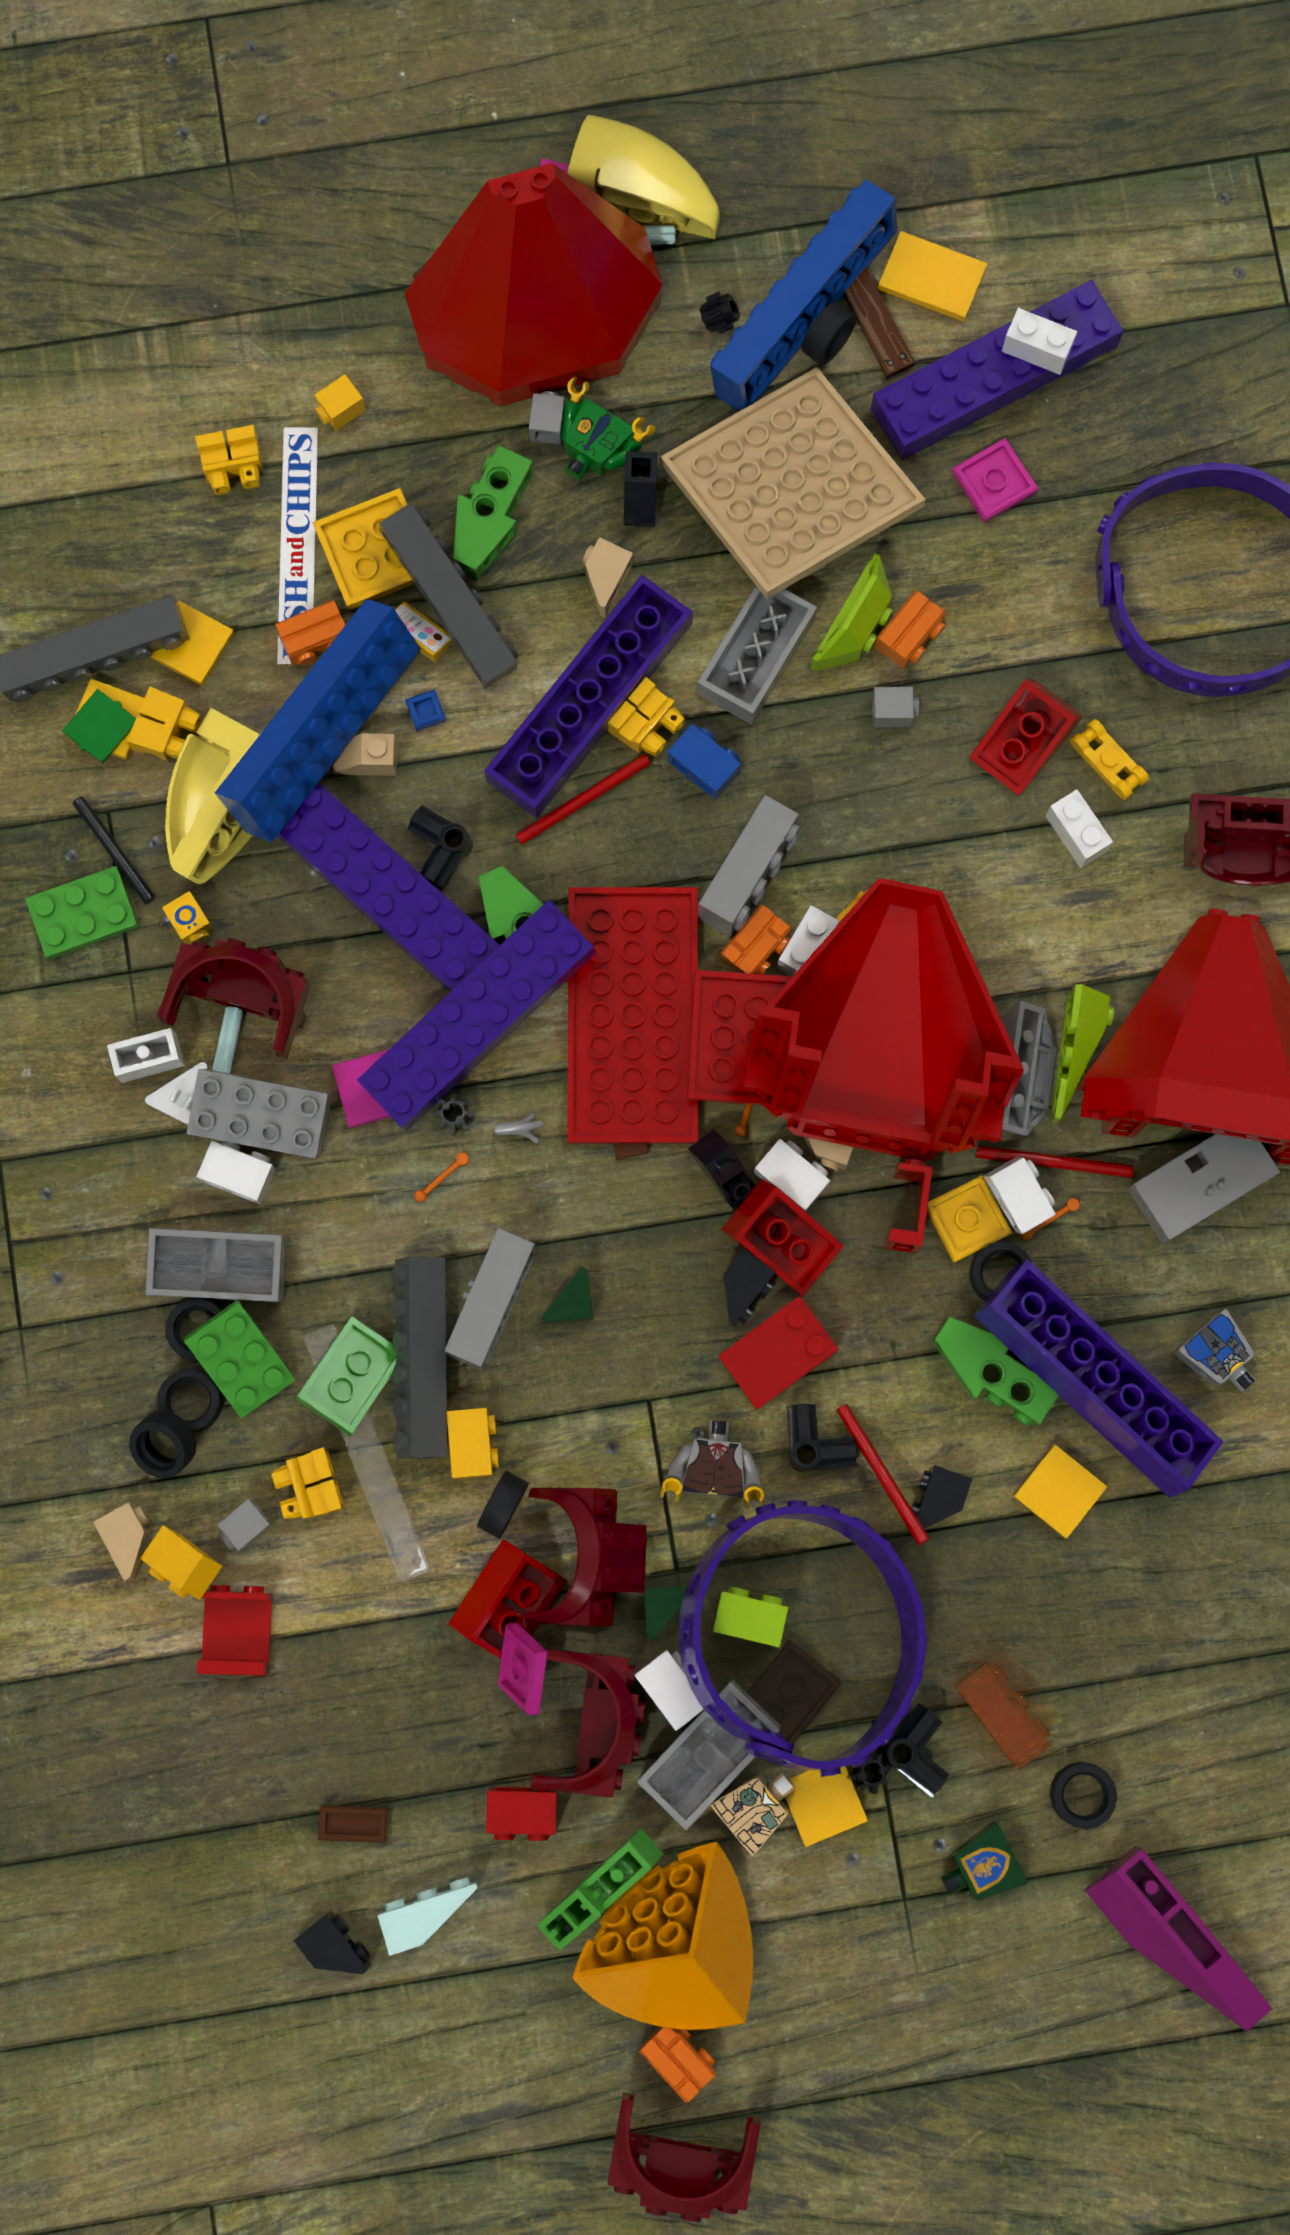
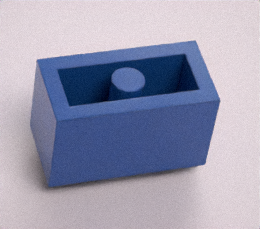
M691 724L667 751V761L716 801L741 771L740 758L729 747L723 749L714 742L716 740L715 737L706 728L701 727L698 729L694 724Z

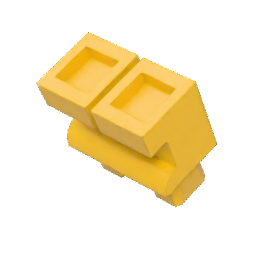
M254 424L226 430L231 460L223 431L195 436L204 475L207 482L211 484L215 495L226 494L231 491L229 483L231 478L240 477L242 486L245 489L260 486V473L263 472Z
M645 677L628 697V702L625 701L608 721V732L636 752L640 753L643 749L645 752L657 757L665 748L667 741L656 732L663 725L675 735L684 725L685 718L675 708V700L670 697L667 698L656 688V685L651 680Z
M149 686L139 710L141 716L137 715L127 743L133 751L142 754L146 752L158 756L167 762L170 757L178 759L180 750L185 742L184 739L178 738L182 728L196 733L201 725L202 717L199 713L188 708L184 700Z
M322 1447L303 1456L286 1460L287 1465L271 1472L276 1489L293 1485L296 1497L280 1502L284 1519L299 1517L310 1519L345 1509L337 1480L332 1479L336 1476L327 1448ZM322 1482V1483H320V1484H318V1485H315V1486H312V1487H309V1488H308V1486H310V1485H313V1484Z

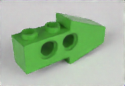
M498 446L494 455L490 453L486 458L483 466V471L485 472L480 481L476 480L473 483L469 492V498L458 495L453 559L454 562L456 561L460 565L465 575L476 580L482 577L516 536V520L512 519L511 516L534 474L532 460L502 446ZM496 481H505L507 483L502 489L492 487ZM485 507L494 510L488 516L478 514L479 510Z
M503 866L478 876L490 937L500 944L513 934L521 923L530 918L543 903Z
M949 1317L932 1341L970 1399L975 1400L980 1392L984 1391L987 1393L984 1398L998 1408H1002L1005 1405L1013 1410L1014 1414L1012 1417L1027 1427L1031 1423L1035 1426L1041 1424L1059 1396L1036 1373L1008 1356L1006 1352L1009 1348L993 1333ZM991 1365L997 1368L999 1371L997 1383H989L984 1379L983 1369L985 1366ZM1014 1384H1021L1026 1388L1027 1398L1025 1401L1018 1402L1011 1396V1388Z
M642 1828L638 1829L556 1904L537 1924L538 1928L559 1951L562 1950L643 1877L664 1853Z

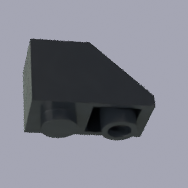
M626 451L624 526L655 527L657 452Z
M714 1129L688 1148L701 1170L732 1209L741 1204L756 1187L732 1146Z
M745 1248L723 1275L728 1321L733 1327L738 1322L744 1325L756 1310L751 1306L758 1296L764 1299L776 1284L771 1280L775 1272Z
M936 1465L931 1467L930 1472L924 1470L918 1489L923 1490L920 1503L913 1502L911 1507L922 1527L925 1529L962 1511L973 1478Z
M329 1911L294 1940L314 1969L364 1974L371 1967V1964L368 1962L371 1958L369 1952L360 1941L356 1944L347 1934L350 1928L340 1914L334 1916Z

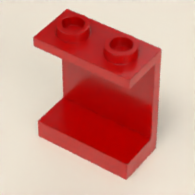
M905 1159V1163H899L894 1172L893 1179L919 1182L913 1231L891 1228L886 1235L884 1249L917 1254L923 1245L932 1167L925 1166V1161Z
M210 1585V1592H205L202 1598H205L202 1659L197 1660V1674L269 1675L273 1593H264V1586H244V1592L241 1593L230 1592L231 1585Z

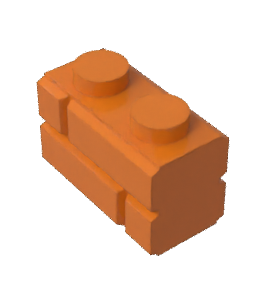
M915 590L876 638L875 647L886 657L891 658L902 669H905L910 662L917 664L926 652V648L923 647L930 638L935 641L944 630L946 625L942 622L946 613L938 605L930 602L927 597Z
M332 600L278 622L275 626L291 665L299 663L300 666H306L313 663L317 659V655L327 650L345 627V623L335 601Z
M761 904L720 953V959L732 970L736 971V973L765 975L772 965L768 960L775 952L781 955L791 940L788 936L792 928Z
M659 2026L640 2045L639 2052L687 2104L715 2077L716 2069L713 2065L716 2063V2060L706 2048L702 2046L698 2050L689 2041L693 2036L689 2030Z

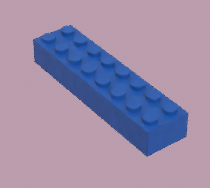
M867 179L858 188L855 187L851 190L846 203L839 211L836 210L831 214L823 231L812 237L804 254L792 261L784 278L777 280L772 285L769 296L762 304L758 303L753 308L749 320L743 327L739 326L733 332L730 342L724 350L717 351L713 356L710 367L716 397L738 412L755 403L800 350L803 339L817 316L830 303L839 302L843 298L845 291L865 267L867 268L896 234L895 197ZM844 267L850 272L846 274L845 272L840 270V268Z
M369 599L363 602L215 791L216 796L246 833L271 843L274 841L421 650L393 607Z

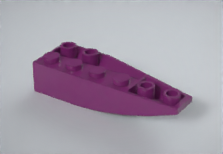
M1135 1845L1085 1889V1892L1132 1947L1245 2031H1248L1272 2010L1268 2002L1229 1953L1141 1848Z

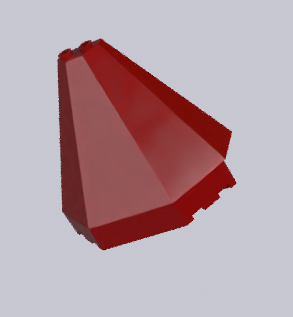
M550 163L488 180L404 295L421 351L424 352L426 368L450 377L451 381L472 392L476 391L488 397L491 402L499 406H505L533 398V393L541 394L542 392H555L566 389L569 381L577 377L574 386L584 384L586 381L592 382L620 374L627 358L646 330L654 311L660 305L661 287L663 284L645 228L559 167Z
M878 878L759 1014L747 1050L749 1055L744 1088L748 1092H756L761 1097V1104L775 1117L782 1116L788 1122L787 1128L794 1135L927 1161L934 1159L935 1153L948 1150L953 1154L975 1148V1142L981 1140H989L992 1143L1001 1141L1004 1108L1008 1106L1024 1072V1068L943 891L902 883L896 880Z
M1209 909L1208 915L1198 918L1079 1082L1076 1090L1084 1091L1081 1118L1102 1121L1101 1133L1134 1138L1148 1123L1266 1142L1270 1144L1265 1149L1274 1163L1290 1165V985L1265 926L1259 924V916L1242 914L1240 917L1228 915V912L1222 909Z

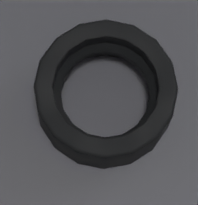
M838 302L830 303L810 326L803 339L801 351L819 365L827 364L847 342L855 327L856 316Z
M1005 1241L990 1243L981 1249L971 1262L969 1272L971 1286L978 1297L986 1301L993 1292L983 1281L982 1270L986 1261L994 1255L1003 1254L1016 1260L1018 1265L1026 1259L1032 1263L1025 1250L1014 1243Z
M190 1298L179 1303L170 1312L166 1321L165 1336L169 1346L179 1356L193 1362H199L179 1336L180 1323L187 1314L193 1311H204L214 1317L222 1309L214 1302L204 1298Z
M195 1369L179 1370L169 1375L161 1384L157 1395L158 1410L175 1414L171 1407L173 1391L184 1382L194 1381L200 1383L209 1394L210 1404L202 1417L196 1420L184 1421L188 1423L193 1432H201L211 1427L219 1418L223 1407V1394L208 1374Z
M156 1411L148 1415L130 1434L129 1448L132 1458L142 1470L157 1478H171L180 1473L196 1454L197 1442L194 1432L186 1421L168 1411ZM149 1430L162 1432L171 1439L176 1448L177 1459L166 1458L154 1449L150 1442Z
M505 1471L477 1523V1527L500 1539L523 1498L529 1482Z
M1076 1762L1066 1765L1057 1772L1051 1783L1050 1799L1052 1807L1060 1819L1073 1827L1090 1829L1102 1825L1111 1817L1116 1808L1117 1791L1114 1781L1106 1771L1091 1763ZM1082 1774L1096 1779L1103 1791V1801L1099 1809L1093 1814L1086 1816L1076 1815L1070 1811L1063 1797L1064 1788L1068 1781Z

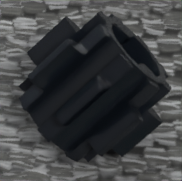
M719 291L707 296V302L700 305L701 308H699L701 319L706 329L711 332L718 330L720 334L734 329L733 323L739 321L740 313L733 296L729 295V293L721 296Z
M875 1754L873 1758L871 1757L865 1763L853 1767V1773L847 1776V1779H853L857 1782L855 1784L857 1785V1792H862L865 1788H868L871 1794H877L879 1784H889L885 1778V1772H888L891 1766L882 1765V1754ZM869 1763L872 1765L871 1772L874 1774L870 1782L866 1780L867 1773L864 1772L865 1766Z

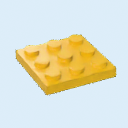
M401 488L312 522L348 610L362 605L366 599L373 601L415 584L379 531V523L407 505Z

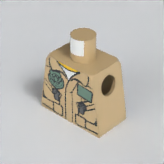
M783 1772L769 1784L761 1774L757 1773L719 1795L710 1806L749 1854L753 1856L788 1815L789 1809L782 1799L793 1791L795 1786Z

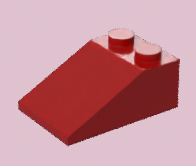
M1025 679L969 758L1021 796L1064 744L1083 718V715L1035 679Z
M763 1179L760 1180L721 1228L742 1249L745 1248L771 1268L778 1278L802 1297L844 1246L777 1186Z
M799 1296L718 1357L754 1408L758 1410L835 1355L839 1349L801 1296Z

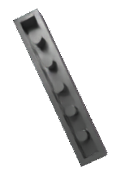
M412 503L381 521L379 523V531L486 689L517 669L518 662L516 659L519 655L511 642L507 641L504 643L498 634L501 628L493 615L486 616L480 607L484 603L478 592L474 588L469 590L463 579L466 576L460 565L456 561L451 563L445 553L448 552V548L439 535L434 537L428 529V526L431 524L421 508L416 510Z
M170 595L1 654V691L11 702H23L33 697L32 694L41 691L51 692L58 690L63 686L62 684L73 680H87L92 677L93 673L98 671H112L120 668L124 662L133 659H147L152 656L154 651L163 648L165 650L176 649L183 644L182 642L190 640L179 604Z
M408 1256L395 1260V1266L392 1270V1280L395 1284V1299L392 1304V1312L394 1317H396V1331L393 1335V1348L396 1350V1365L393 1369V1380L396 1383V1399L393 1404V1412L397 1423V1431L395 1432L393 1443L397 1451V1459L447 1457L446 1353L444 1351L446 1348L445 1258Z

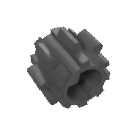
M452 1094L451 1101L448 1102L439 1099L442 1108L433 1112V1116L441 1120L438 1126L439 1130L442 1131L450 1128L452 1136H455L457 1129L460 1128L469 1131L466 1122L475 1118L474 1113L467 1110L470 1104L469 1100L466 1099L458 1102L455 1094ZM453 1108L463 1111L462 1116L456 1117V1122H449L445 1119L446 1114H451Z

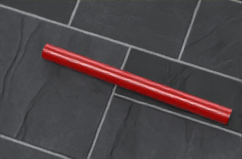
M645 754L636 758L515 834L517 840L521 845L527 843L651 765L649 759Z
M977 1145L975 1158L1008 1162L1017 1156L1024 1157L1026 1161L1030 1159L1034 1166L1132 1178L1133 1165L982 1145Z
M848 1404L841 1406L837 1409L838 1415L852 1438H854L855 1443L918 1546L927 1543L930 1540L929 1536Z

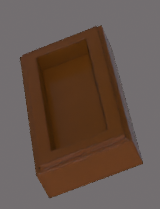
M320 1805L318 1840L386 1843L389 1808Z

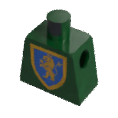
M995 1821L989 1823L951 1853L957 1868L940 1877L949 1896L967 1887L975 1900L1028 1884L999 1824Z

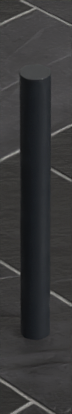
M80 796L75 799L72 804L144 904L151 903L155 899L154 894L84 797Z

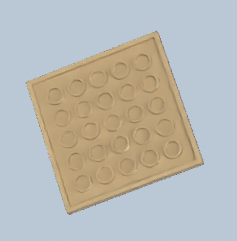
M817 367L660 456L663 468L766 599L925 507L926 499Z

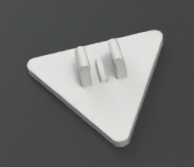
M200 1062L145 1098L146 1104L188 1125L198 1069H208L207 1064Z

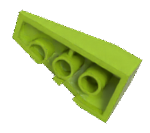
M1075 984L1066 1000L1050 1121L1053 1124H1057L1062 1118L1106 1029V1025L1111 1026L1113 1021L1114 1007L1109 1006L1110 996L1082 984Z

